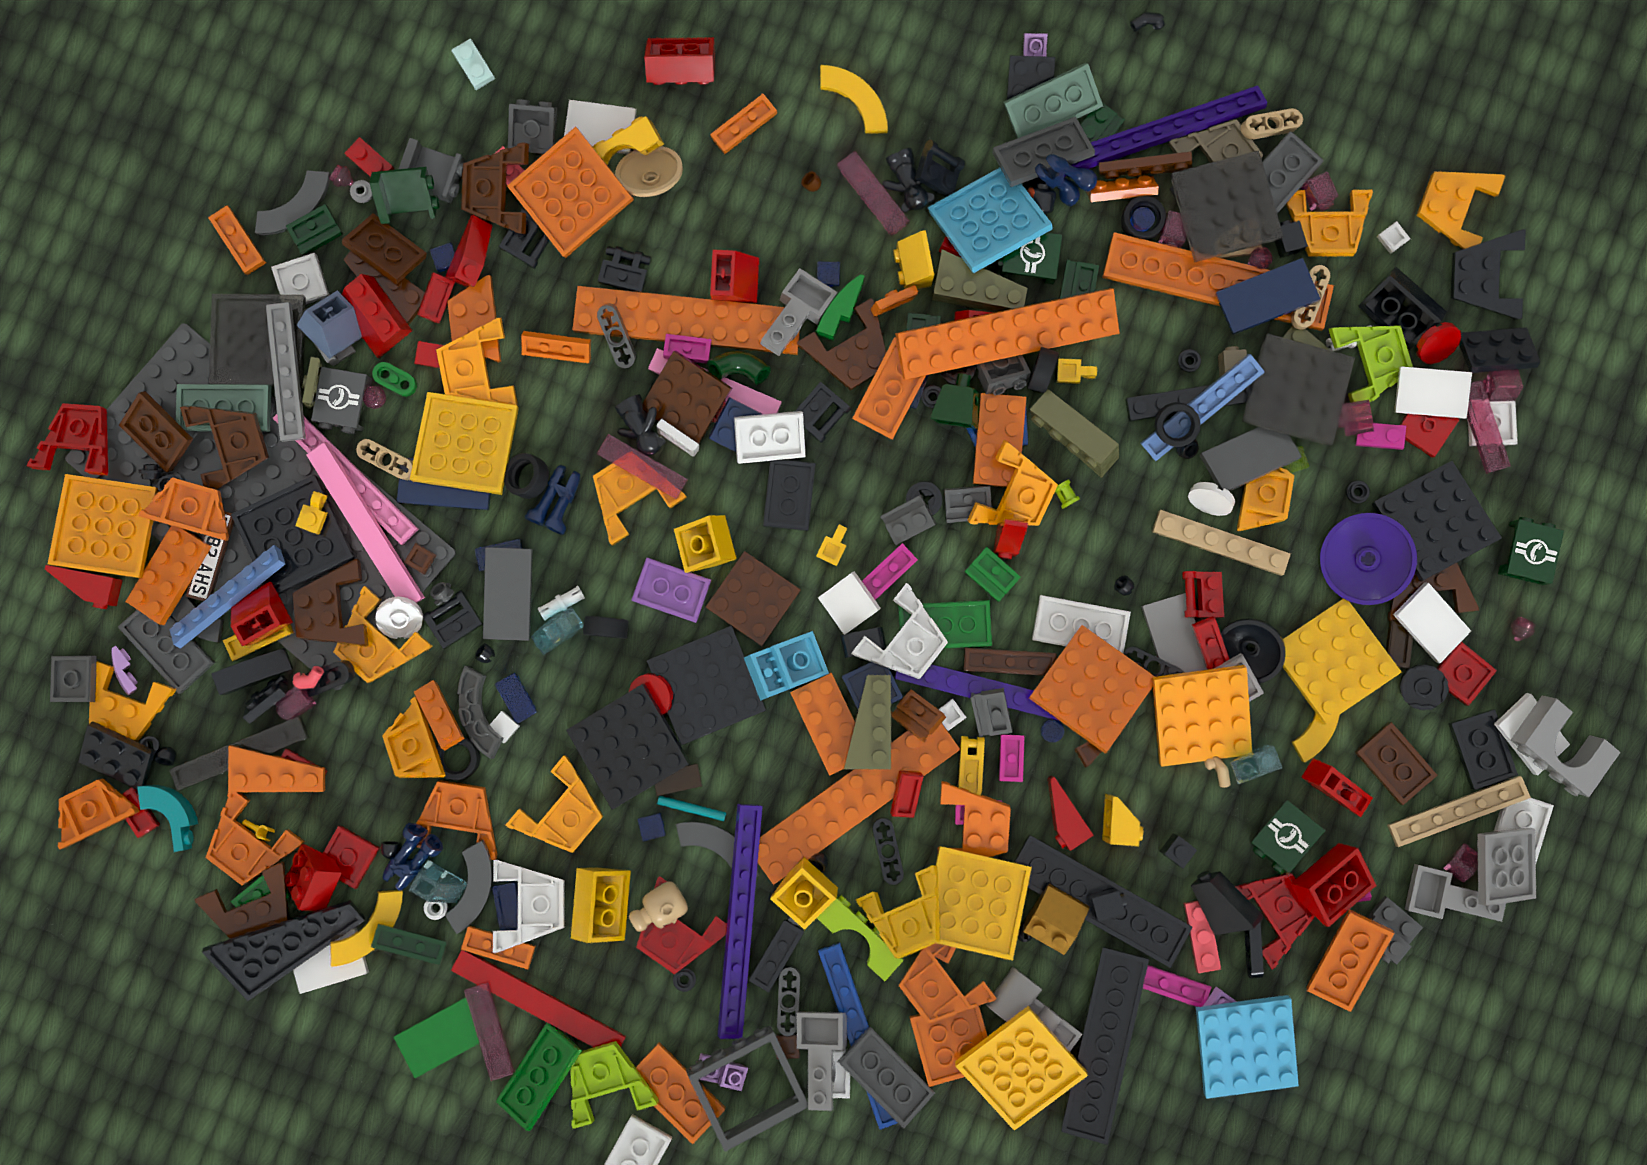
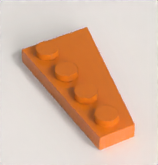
M229 745L228 792L325 791L324 767Z

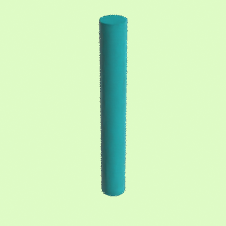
M659 796L657 803L658 805L720 821H725L726 812L664 796Z

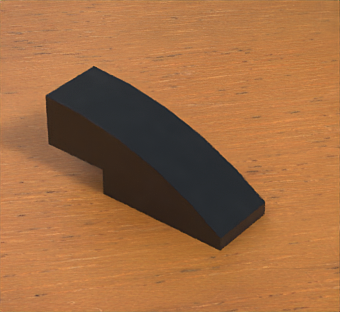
M286 648L240 662L211 673L219 695H228L291 671L293 667Z

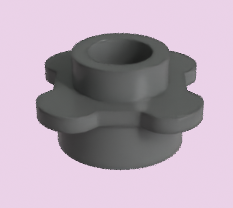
M440 582L431 589L430 594L435 599L434 604L438 606L449 601L454 591L451 589L450 583Z

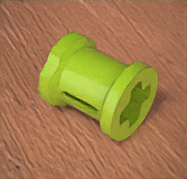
M1069 479L1059 484L1055 490L1062 503V509L1080 500V497L1076 496L1072 490Z

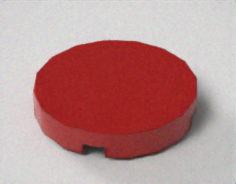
M1443 322L1439 327L1433 326L1421 336L1417 343L1418 352L1416 353L1424 363L1434 364L1441 362L1456 350L1461 340V331L1453 323Z
M647 673L637 677L631 683L629 692L645 683L664 716L672 706L673 691L670 684L664 677L657 676L654 673Z

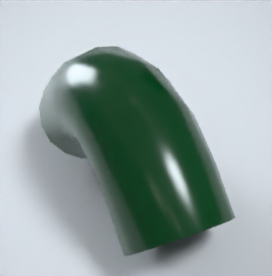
M728 351L707 362L708 372L720 380L731 374H741L749 378L754 384L759 385L766 380L771 371V368L753 354L742 351Z

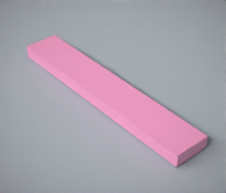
M657 348L648 368L649 371L659 375L669 360L663 358V350ZM728 378L721 379V381L732 387L725 401L731 397L762 414L778 413L782 404L781 401Z

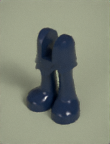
M1049 154L1046 157L1051 167L1047 168L1041 163L1035 167L1037 176L1047 186L1059 188V198L1067 206H1073L1077 203L1080 197L1079 188L1083 191H1091L1097 183V176L1092 170L1071 166L1065 158L1055 154ZM1064 174L1070 177L1071 179L1064 178Z
M563 465L556 467L549 478L547 489L535 508L528 510L525 515L527 520L540 526L544 525L549 530L560 535H564L566 531V526L563 522L564 512L569 503L572 505L580 482V473L573 471L567 485H562L561 482L567 469ZM557 493L559 499L546 520L548 509Z
M416 823L406 824L402 831L406 841L396 856L392 857L383 872L382 878L386 882L395 874L400 877L395 885L398 891L406 888L414 877L424 868L422 864L429 856H437L443 850V845L436 835L429 834L422 842L421 848L414 858L407 859L427 834V829Z

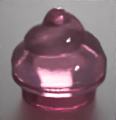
M338 164L329 177V180L336 187L352 186L354 183L351 172L345 165L342 167Z
M1266 247L1255 248L1251 252L1248 265L1255 266L1258 269L1268 268L1269 264L1273 261L1271 252Z
M370 386L365 389L363 402L366 406L378 409L384 405L386 394L383 389L378 386Z
M1517 617L1516 621L1513 620L1511 623L1512 634L1515 636L1514 640L1521 641L1523 638L1532 636L1535 632L1534 627L1536 624L1523 617Z

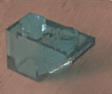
M571 607L549 619L531 638L536 647L545 655L574 636L584 625Z
M1270 745L1257 748L1248 754L1230 761L1238 784L1282 768L1275 747Z
M428 860L417 874L409 891L428 902L457 903L467 887V882Z

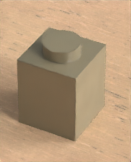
M1237 346L1227 347L1218 355L1219 378L1247 356L1246 349L1239 350Z

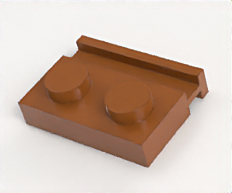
M910 690L893 712L891 711V717L923 742L946 719L944 713L913 690Z

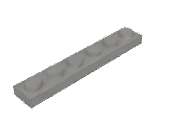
M286 302L266 305L280 441L306 439L292 304Z

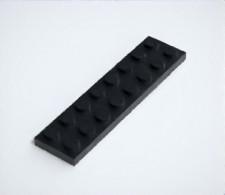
M1028 835L1013 862L1032 867L1028 888L1040 895L1048 884L1062 890L1090 906L1085 917L1086 921L1170 968L1193 928L1031 835ZM1113 888L1123 893L1127 902V907H1124L1126 914L1102 921H1097L1094 918L1088 895Z
M1102 947L1077 1061L1087 1071L1088 1076L1070 1089L1061 1132L1108 1145L1149 958Z

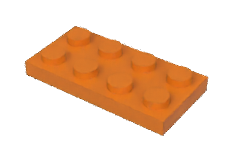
M895 337L852 418L892 440L926 377L925 375L906 380L903 379Z
M980 394L973 484L999 487L1008 486L1016 468L1001 463L995 458L1003 440L1008 441L1022 453L1026 397Z
M171 525L143 571L142 578H139L125 602L157 624L165 625L212 546L188 530Z
M832 673L790 692L829 776L844 769L855 724Z
M1349 909L1306 987L1307 991L1351 1012L1391 941L1394 931Z
M659 1042L635 1068L658 1097L659 1102L654 1107L694 1144L711 1126V1123L688 1078L686 1068ZM701 1084L718 1118L725 1111L726 1107Z

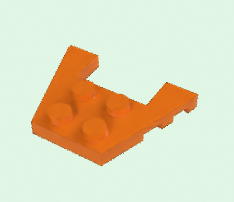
M439 780L416 823L427 829V834L416 847L421 848L424 839L431 834L432 826L477 833V842L483 839L489 850L491 860H496L497 849L485 787Z
M941 781L940 803L964 805L962 848L950 849L985 857L1008 852L1010 805Z
M228 792V799L225 807L222 809L218 828L215 829L205 858L240 885H245L260 875L264 869L273 866L299 848L305 841L287 829L275 845L271 847L236 820L250 802V799L240 792Z
M938 943L923 948L899 983L901 990L927 1024L997 999L984 981L963 995L935 958V955L947 947V945Z

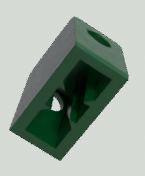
M959 373L956 385L944 384L931 414L933 421L938 424L978 429L980 394L976 389L969 387L970 375Z

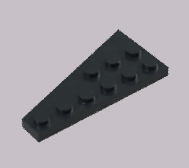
M349 900L203 947L202 953L240 994L249 1001L329 946L330 942L336 941L365 921V916Z

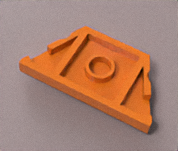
M490 275L477 281L475 287H468L447 301L452 341L496 319L493 284ZM499 339L483 341L484 357L495 362H501Z
M171 478L164 485V489L158 492L152 498L153 501L138 514L140 517L226 541L229 539L221 492L177 478Z
M98 779L59 798L60 817L58 819V828H62L61 842H58L59 850L64 849L140 811L106 780Z

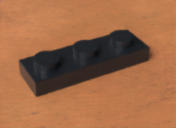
M784 919L749 981L769 993L805 930Z

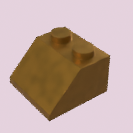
M1048 884L1027 915L1023 932L1064 955L1076 939L1090 906Z

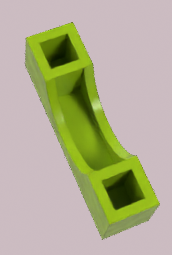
M843 895L837 896L836 900L817 919L832 933L843 929H851L861 933L870 946L867 965L886 981L904 961L903 957L900 959L895 958L880 937L878 929L876 927L872 929L866 923L868 921L867 917L859 910L855 913L849 907L851 903Z

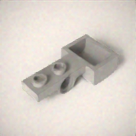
M799 268L782 291L780 301L786 307L761 339L760 344L780 356L789 342L796 337L806 319L811 320L817 325L820 323L822 316L838 292Z
M1414 864L1405 910L1443 919L1445 908L1502 922L1506 903L1489 906L1480 905L1478 891L1450 885L1453 873Z
M1012 966L993 992L997 999L986 1003V1005L1006 1022L1029 1006L1070 1052L1082 1036V1033L1039 1001L1036 997L1042 991V988Z
M797 1012V1049H808V1110H833V1083L836 1076L833 1050H844L847 1047L846 1013Z

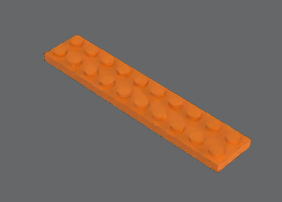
M1114 232L1102 278L1220 306L1215 295L1217 291L1271 270ZM1327 285L1315 320L1308 328L1320 331L1324 329L1334 285ZM1305 308L1304 313L1298 316L1301 318V323L1308 321L1305 319V315L1309 309ZM1293 312L1275 318L1274 320L1291 323V316Z
M578 286L573 332L604 335L597 318V312L604 304L611 303L618 308L630 338L665 341L666 334L711 339V346L772 352L762 346L760 342L785 307ZM605 309L603 317H608L611 323L607 328L619 325L617 321L613 324L611 317L614 315L613 311L609 312ZM619 330L611 332V336L623 337L622 332ZM800 331L781 354H798L797 342L799 341Z
M1112 288L895 333L902 377L905 380L1040 351L1041 347L1050 349L1120 334L1114 289Z
M942 723L932 734L928 735L925 742L907 730L891 742V769H853L763 834L759 840L758 864L772 884H776L804 857L809 860L814 854L823 850L892 800L900 770L921 772L925 776L961 749Z

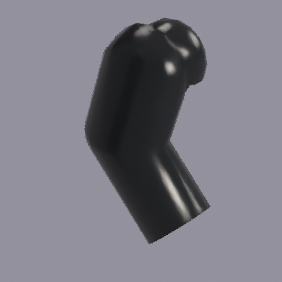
M1145 12L1130 21V26L1135 32L1147 24H1153V28L1159 30L1165 25L1164 16L1160 13Z

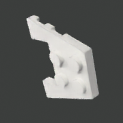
M906 583L893 601L911 614L909 620L885 650H882L864 636L851 654L920 679L948 641L933 619L929 617L923 608V604L916 598L910 585Z
M494 860V882L518 881V930L493 931V953L501 952L565 928V880Z

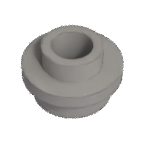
M356 181L350 188L351 197L358 203H366L373 196L370 184L367 181ZM360 188L365 189L362 194H358Z

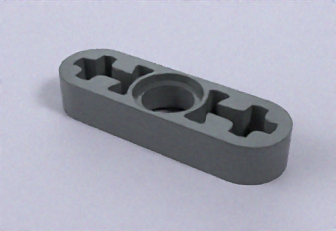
M611 303L604 304L597 312L598 321L615 363L621 368H629L636 360V352L618 308ZM605 309L609 312L613 311L614 315L611 317L613 324L617 321L619 325L607 328L611 323L608 317H603ZM613 330L621 331L623 340L620 342L613 341L611 332ZM624 343L627 344V346H624L623 350L626 355L630 354L631 356L628 359V363H626L625 360L620 359V357L623 354L621 348L616 350L615 347H620Z
M794 966L784 967L779 975L777 1028L784 1036H791L797 1031L800 972ZM788 971H792V975L796 976V979H792V988L796 987V991L792 989L782 990V987L787 988V979L783 978V975H787ZM787 994L793 995L796 1000L795 1004L791 1007L784 1006L782 1003L783 996ZM781 1010L796 1012L795 1014L790 1013V1022L794 1023V1026H790V1030H785V1026L781 1025L786 1020V1013L781 1014Z

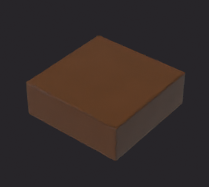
M415 543L404 563L425 575L437 555Z
M797 1033L791 1036L775 1034L786 1059L800 1058V1049H797Z

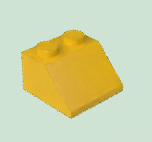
M926 230L898 241L897 249L893 250L895 263H899L901 271L897 272L899 284L904 285V289L913 285L917 289L932 285L934 271Z
M709 515L674 529L685 573L719 566L736 559L725 515Z
M1105 794L1102 840L1115 845L1139 846V841L1143 839V827L1140 826V822L1118 797Z
M804 857L786 875L770 899L805 930L836 900L838 887Z

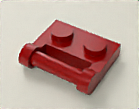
M1182 572L1186 592V611H1184V617L1209 618L1213 616L1215 618H1223L1222 572ZM1194 580H1197L1199 610H1196Z

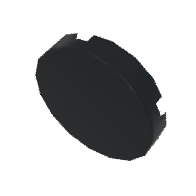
M1427 664L1415 665L1407 669L1402 675L1399 684L1400 694L1404 701L1411 707L1419 710H1432L1446 699L1449 690L1448 681L1444 674L1436 667Z

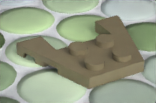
M1237 119L1210 127L1198 133L1189 134L1186 137L1173 139L1168 143L1174 153L1192 152L1199 147L1226 183L1224 186L1231 196L1240 188L1263 156L1253 140L1243 136L1241 124Z

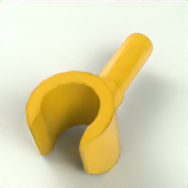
M246 819L242 822L243 825L254 830L256 837L259 839L270 841V839L266 838L267 832L275 833L273 828L264 825L258 826Z

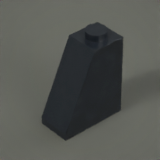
M1210 871L1202 872L1191 885L1214 935L1254 929L1264 918L1262 913L1221 871L1210 873Z

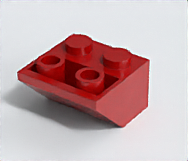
M713 250L711 299L757 303L759 258L738 251Z
M268 582L249 593L231 608V628L242 647L256 644L293 623L272 582Z
M301 844L298 852L293 857L290 871L285 875L286 886L298 910L318 911L327 908L341 876V871L333 858L306 844Z

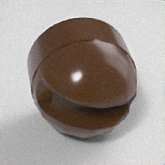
M811 171L803 177L801 184L806 190L814 192L821 187V179L815 172Z

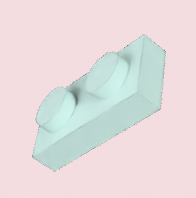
M471 39L452 49L453 54L475 90L495 79Z

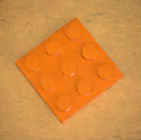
M979 1006L927 1024L920 1014L910 1016L928 1086L931 1087L965 1077L955 1066V1061L988 1037Z

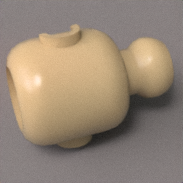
M668 881L648 892L642 900L644 908L632 911L629 914V919L637 932L644 931L648 924L652 922L656 927L663 928L670 923H675L678 918L683 916L688 910V905L674 882Z

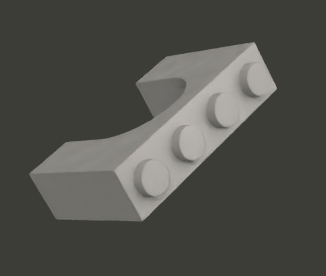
M1541 696L1511 741L1518 746L1517 750L1520 753L1534 759L1533 764L1543 770H1547L1550 773V778L1558 783H1563L1566 786L1564 789L1574 796L1580 794L1590 797L1620 754V751L1605 739L1589 735L1577 754L1571 760L1561 763L1555 752V741L1559 731L1573 712L1558 699Z

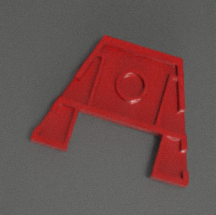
M63 403L48 427L51 430L45 441H40L37 449H39L34 460L30 458L27 466L32 469L50 471L56 448L89 451L84 471L89 474L108 476L107 409L102 406Z
M1284 873L1235 886L1248 900L1251 898L1255 900L1278 938L1262 947L1263 958L1272 970L1279 964L1277 962L1284 953L1286 954L1289 951L1291 944L1298 935L1300 936L1315 917L1300 903L1291 885L1296 879L1292 873L1289 876Z
M659 876L655 888L667 881ZM715 916L704 934L700 936L678 919L675 923H670L663 928L656 927L652 922L648 924L644 931H641L636 948L673 974H676L724 937L727 931V924Z

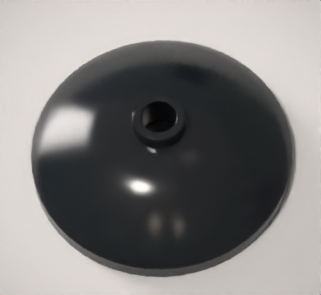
M1240 619L1228 624L1220 632L1229 659L1241 653L1259 684L1275 677L1283 667L1286 656L1285 644L1279 632L1270 624L1257 619ZM1252 643L1255 645V648H1249L1247 644Z

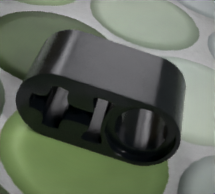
M883 627L841 635L844 657H854L851 653L864 636L882 650H885L887 645Z

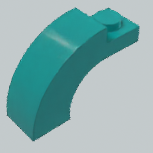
M138 786L140 810L154 809L164 814L171 826L174 852L191 849L194 836L189 826L198 824V819L190 802L181 793L166 786Z

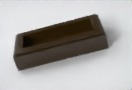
M1389 620L1386 651L1399 668H1410L1413 636L1399 621Z
M698 763L685 766L655 784L657 796L702 787Z

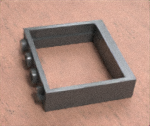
M771 1026L760 1030L759 1028L756 1029L753 1035L735 1040L732 1046L726 1049L720 1048L714 1051L711 1057L703 1061L701 1059L695 1061L696 1064L686 1069L688 1078L725 1152L808 1108V1102ZM771 1042L795 1095L724 1132L698 1079Z

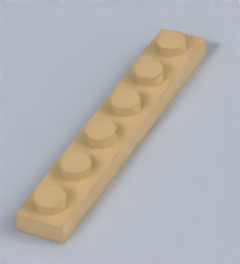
M1163 510L1158 511L1152 530L1153 533L1280 576L1284 575L1290 553Z
M1517 776L1390 823L1387 826L1396 847H1400L1531 797L1522 776Z

